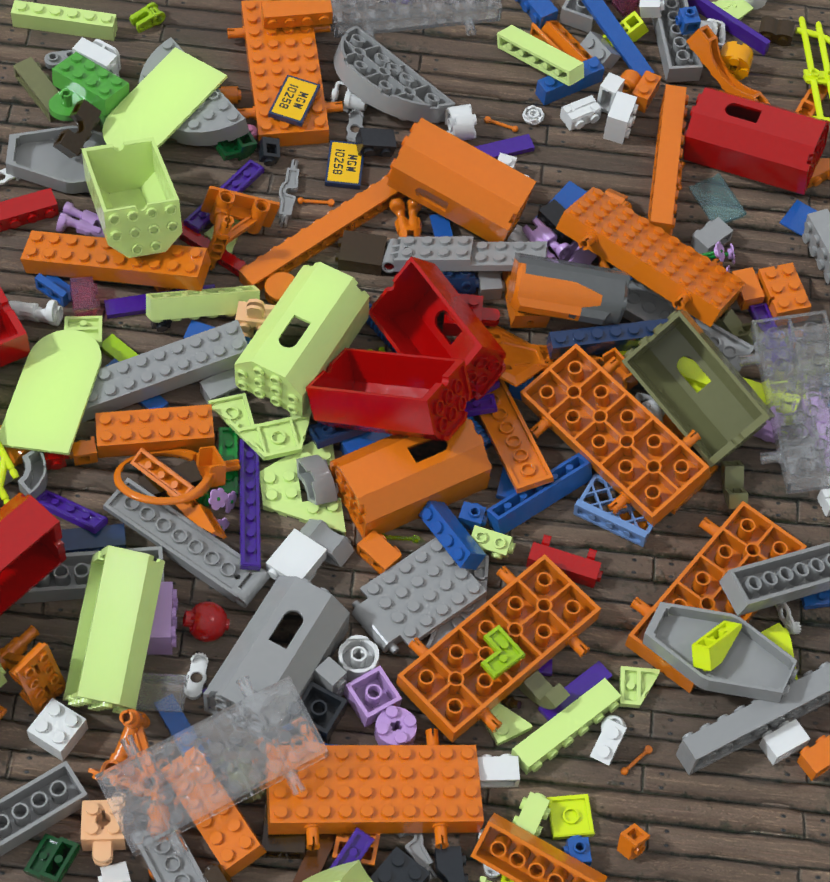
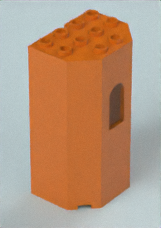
M423 118L418 123L414 122L410 129V135H406L401 143L402 147L397 159L394 158L390 165L391 169L387 174L389 178L387 185L488 242H506L519 221L537 181Z
M467 418L449 441H446V450L417 463L409 450L433 439L390 435L330 461V472L334 483L338 485L339 489L337 495L341 498L343 506H346L349 516L362 539L372 530H375L378 534H384L420 518L419 513L429 500L444 502L446 505H450L488 488L492 466L487 457L484 440L475 431V426L471 419Z

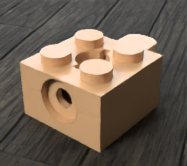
M249 299L248 302L239 301L235 320L238 319L244 336L253 338L254 330L258 331L275 305L264 304L260 299Z
M125 799L82 801L80 839L82 851H92L93 861L98 866L104 867L111 864L114 850H126L127 808Z

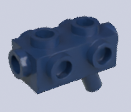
M474 271L443 272L444 276L459 294H476V288H479V277H475Z

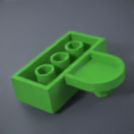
M75 52L52 68L53 85L61 91L49 100V112L58 120L73 121L69 117L77 102L85 99L102 111V115L107 116L129 94V83Z

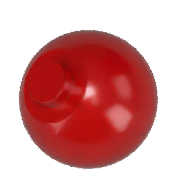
M210 601L201 602L195 605L191 611L185 610L183 626L188 627L191 635L199 641H215L229 629L230 619H227L225 610L217 603Z

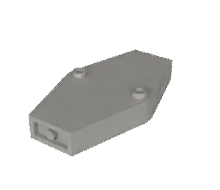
M72 125L9 134L6 174L68 194L89 192L85 180L82 153L80 156L69 158L53 147L61 131L69 129L76 133L77 126ZM91 130L92 135L88 141H85L83 147L106 145L103 133Z
M660 602L644 633L643 644L696 686L706 691L780 703L782 696L787 697L791 688L788 685L789 681H794L798 669L795 668L797 660L741 617L732 613ZM724 620L742 624V629L721 664L712 671H703L700 668L693 667L692 644Z

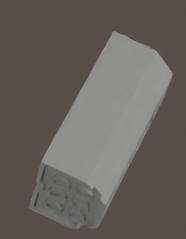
M279 576L203 693L204 711L234 727H241L246 733L268 745H278L290 726L291 713L310 682H314L315 669L329 656L332 658L348 632L350 612L327 589L318 588L305 578ZM289 612H297L302 616L303 623L287 649L270 641L269 639L283 617Z

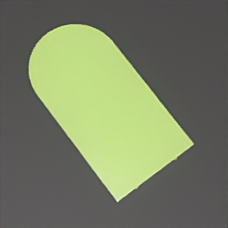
M175 47L107 116L102 129L106 145L112 144L114 147L119 148L125 141L154 137L159 148L228 78L227 75Z
M60 330L46 335L33 346L25 362L0 429V441L3 447L63 455L70 454L102 363L100 347L92 336L79 330Z

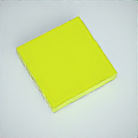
M588 794L547 797L550 800L548 808L551 809L549 822L552 840L567 839L574 835H581L582 837L594 836L595 832Z

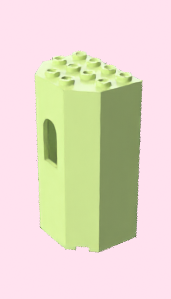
M154 137L125 141L119 148L114 147L112 144L81 148L85 180L108 246L128 258L166 252L183 231L179 198Z
M317 262L313 266L303 265L235 362V385L243 391L247 390L260 399H264V397L270 398V402L274 406H280L293 415L297 414L303 417L310 406L306 387L323 370L326 371L327 366L345 348H349L369 318L370 296L365 290L361 291L356 286L358 282L350 275L321 262ZM294 317L310 324L295 346L287 348L279 343L280 337Z
M110 545L92 555L62 700L67 701L68 706L80 707L87 705L89 710L100 711L110 709L113 713L117 714L127 709L136 710L165 564L164 560L157 559L154 561V556Z

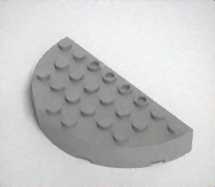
M357 25L348 29L341 37L334 56V67L344 85L352 94L359 97L363 103L398 117L402 121L419 122L421 118L430 123L445 121V109L455 106V102Z
M171 37L157 47L147 59L141 71L139 83L175 47L183 51ZM217 88L169 138H173L178 143L186 145L210 146L217 145L220 141L228 140L229 142L249 133V129L244 116Z

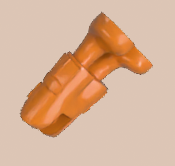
M400 198L391 200L389 206L390 210L397 216L395 227L399 237H421L422 222L417 217V214L423 205L413 199H409L406 205L409 219L405 217L404 200Z

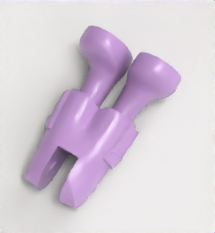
M65 203L63 213H60L57 222V232L63 233L67 227L76 228L78 234L105 238L96 213L89 210L82 212L75 208L73 203Z
M538 218L532 220L536 227L535 230L532 231L527 224L522 227L529 242L547 241V245L554 250L560 260H564L571 252L570 244L566 242L559 244L557 242V235ZM547 249L546 258L557 259L556 256Z

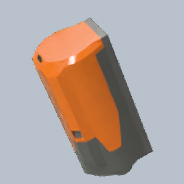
M515 252L507 301L514 310L598 325L619 324L626 309L631 276L622 270Z

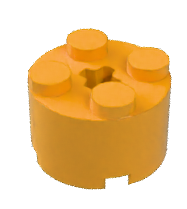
M737 41L725 43L720 50L724 64L737 80L746 78L753 61L754 53L752 49L744 43L742 45L737 44Z

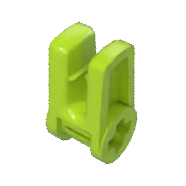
M151 2L129 18L130 23L133 26L136 25L137 31L141 33L155 25L161 24L165 20L166 15L158 9V5L155 2Z

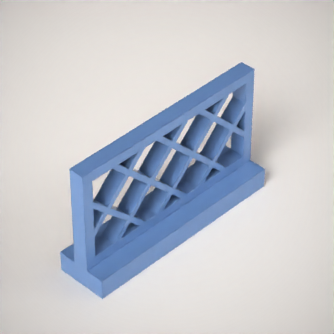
M595 473L580 499L576 501L573 514L644 547L653 526L647 521V530L638 527L637 522L645 521L646 519L644 517L635 518L632 512L635 509L630 507V504H626L627 508L621 509L617 512L616 516L613 514V511H604L602 506L608 505L614 500L611 491L615 490L600 475ZM598 481L604 484L605 488L595 490L594 483ZM607 493L609 500L600 502L598 494ZM594 496L597 503L589 504L584 500L586 497ZM629 512L630 520L625 521L620 518L619 514Z

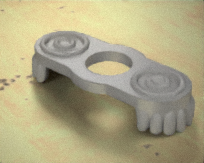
M352 109L349 113V124L346 127L348 133L346 136L347 142L356 143L355 137L358 132H352L350 130L351 127L364 128V114L359 109Z

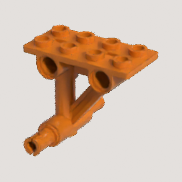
M209 186L201 206V211L210 213V221L214 224L213 236L207 248L211 260L210 270L215 268L216 262L222 258L227 244L246 231L250 234H258L262 226L270 228L279 210L280 203ZM234 219L240 221L232 227V225L234 224Z
M30 625L19 637H14L5 647L0 649V664L5 671L9 669L8 673L12 679L22 686L23 690L19 693L21 698L33 708L36 714H40L52 698L55 699L64 692L66 682L48 644L45 642H39L25 656L22 655L27 651V645L40 635L39 631Z
M135 709L122 711L119 719L125 727L115 752L111 754L109 760L103 763L100 770L89 768L88 772L92 773V778L107 783H109V780L112 781L111 785L122 790L130 788L132 789L131 793L146 798L149 795L152 797L150 801L161 805H167L168 802L174 803V798L165 795L168 783L165 778L158 776L144 729L150 725L149 717L144 712L136 711ZM134 741L143 770L128 764L130 760L128 757ZM115 766H117L116 774L113 772ZM156 780L157 786L153 790L152 783Z

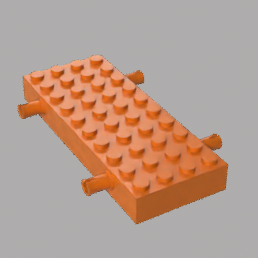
M280 0L241 1L243 26L242 28H227L228 39L243 38L245 40L253 108H237V110L245 119L254 118L258 132V143L262 137L278 138L280 140V147L329 143L327 113L343 112L342 101H325L315 33H329L330 24L264 29L261 2ZM287 75L320 84V90L302 127L268 117L269 110Z
M592 187L563 212L555 229L576 241L580 248L584 246L582 250L588 249L618 269L625 271L632 278L670 301L674 308L678 306L676 310L682 309L687 311L709 327H712L734 303L746 284L739 276L726 271L723 267V262L719 261L717 263L718 258L711 261L707 256L699 254L693 247L685 245L677 237L669 235L661 227L650 223L647 218L634 213L631 203L626 205L628 201L620 204L615 198L604 194L601 189Z
M575 344L520 391L522 402L541 419L529 430L532 436L538 439L548 428L552 429L570 448L591 462V468L619 493V496L607 505L609 510L613 511V514L616 515L626 504H630L654 527L710 477V467L690 449L701 437L698 433L695 434V430H691L687 436L680 440L610 375L621 366L616 357H611L601 367L580 346Z
M744 501L741 502L720 527L707 517L701 521L699 528L709 533L712 538L654 606L650 607L638 596L630 605L631 608L644 617L628 635L625 646L656 669H660L661 673L688 693H691L696 685L643 644L644 633L660 602L737 615L719 583L728 570L807 548L801 541ZM757 611L740 615L739 617L748 623Z
M545 554L517 577L505 565L502 566L503 570L500 568L496 575L507 585L430 649L418 637L414 638L415 642L412 640L408 645L419 658L397 675L396 686L452 743L480 720L492 733L496 732V729L498 730L501 727L502 722L490 710L563 648L570 646L580 658L590 650L578 636L598 619L601 608ZM500 625L526 655L525 658L493 680L481 667V662L495 653L483 640V636Z
M432 728L425 731L427 745H315L314 730L309 729L307 736V729H303L301 731L302 745H267L265 763L268 835L306 834V848L312 850L314 843V850L320 849L319 834H352L356 827L367 834L435 833V848L440 849V844H442V849L449 847L447 833H479L484 823L476 745H439V732L435 728L433 729L434 733H432Z

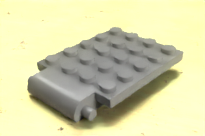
M435 537L362 586L360 590L367 599L361 603L358 600L352 603L354 607L352 615L384 653L390 650L393 654H396L399 651L398 643L404 641L408 646L412 640L415 642L414 638L416 637L421 641L485 597L487 591L467 569L460 568Z

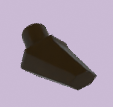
M507 696L500 702L508 709H520L522 705L521 701L515 700L512 696Z

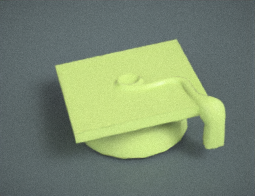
M718 0L712 2L738 20H741L754 9L745 0Z

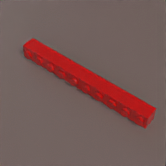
M182 222L183 233L178 238L192 247L208 248L210 239L191 230ZM227 250L224 251L222 258L216 262L238 277L239 270L246 265L245 261L240 260Z

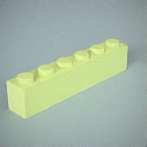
M14 0L11 10L13 27L111 41L115 40L118 29L117 16L111 13Z
M510 25L497 33L499 49L558 81L571 86L584 78L583 62L523 30Z
M255 285L202 289V291L186 290L146 294V316L155 323L168 319L172 321H180L182 318L196 320L204 316L208 318H216L218 315L231 317L236 315L239 301L248 302L249 299H260V290Z
M606 678L601 680L512 748L511 754L518 756L519 767L526 775L531 771L536 772L539 770L546 759H553L558 754L559 749L570 746L577 735H584L589 730L590 725L601 722L607 712H614L620 705L621 695Z

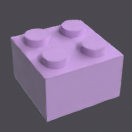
M381 666L345 684L343 695L364 727L376 722L377 717L387 707L392 705L400 707L402 697Z

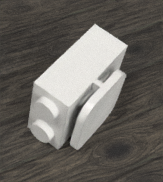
M82 37L72 48L73 54L77 52L120 77V54L115 47L100 39H95L91 42Z
M294 528L266 562V571L275 580L279 576H297L311 581L316 575L317 569L325 561L327 549Z

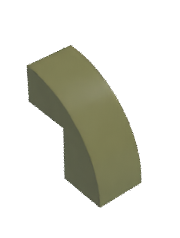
M731 308L727 309L714 323L751 345H757L764 334L763 329L757 322L743 324Z
M740 460L721 461L722 489L727 507L729 509H736L742 501L748 504V492L744 489V465Z
M538 670L518 687L531 701L545 709H555L570 696L560 683L553 688Z

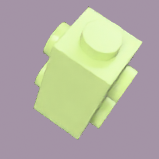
M476 525L474 526L471 536L484 552L491 553V557L502 560L503 557L508 559L509 554H513L516 543H513V537Z
M530 792L528 798L523 797L519 809L522 811L519 816L515 815L512 823L539 838L543 829L540 826L542 819L547 820L551 811L548 808L550 800L541 793Z

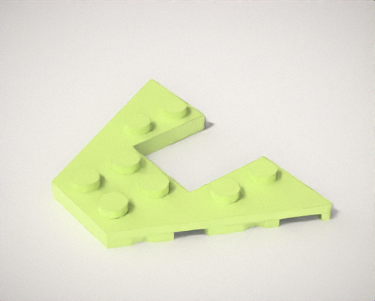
M246 393L208 401V404H212V410L264 461L302 453L312 414L311 406H309L303 417L290 413L291 417L254 424Z
M311 441L303 446L302 453L285 456L260 471L263 510L277 512L285 517L290 516L299 519L303 523H307L309 519L323 520L331 530L346 536L341 498H337L338 501L315 505L310 501L302 502L297 475L296 459L312 455H319L323 460L325 459L330 469V461L335 459L333 444L317 449L314 442Z

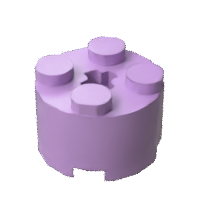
M393 705L387 707L377 717L374 735L378 745H413L417 731L416 718L405 708Z

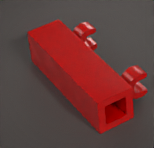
M544 534L541 544L533 542L526 564L527 568L545 554L573 582L594 588L596 582H600L603 571L600 570L601 563L594 561L597 550L590 548L587 558L549 547L552 538L549 535Z

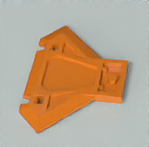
M499 326L487 327V330L506 352V358L504 359L506 370L500 376V379L515 387H518L539 372L545 371L557 360H550L547 345L531 344Z

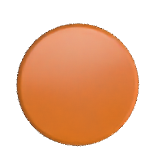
M277 272L267 278L265 282V298L269 304H277L295 278L293 275L286 272Z

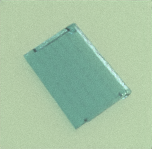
M720 173L689 187V190L709 220L713 221L719 217L727 223L746 215V211L742 208Z

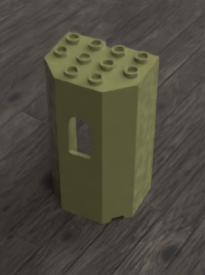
M675 310L667 317L668 321L666 323H660L653 329L654 334L652 336H645L638 342L640 346L627 351L622 362L684 436H687L691 430H695V434L698 433L701 439L693 447L708 465L713 467L767 424L766 421H770L775 415L687 311ZM683 356L691 357L711 380L698 393L677 368V363Z

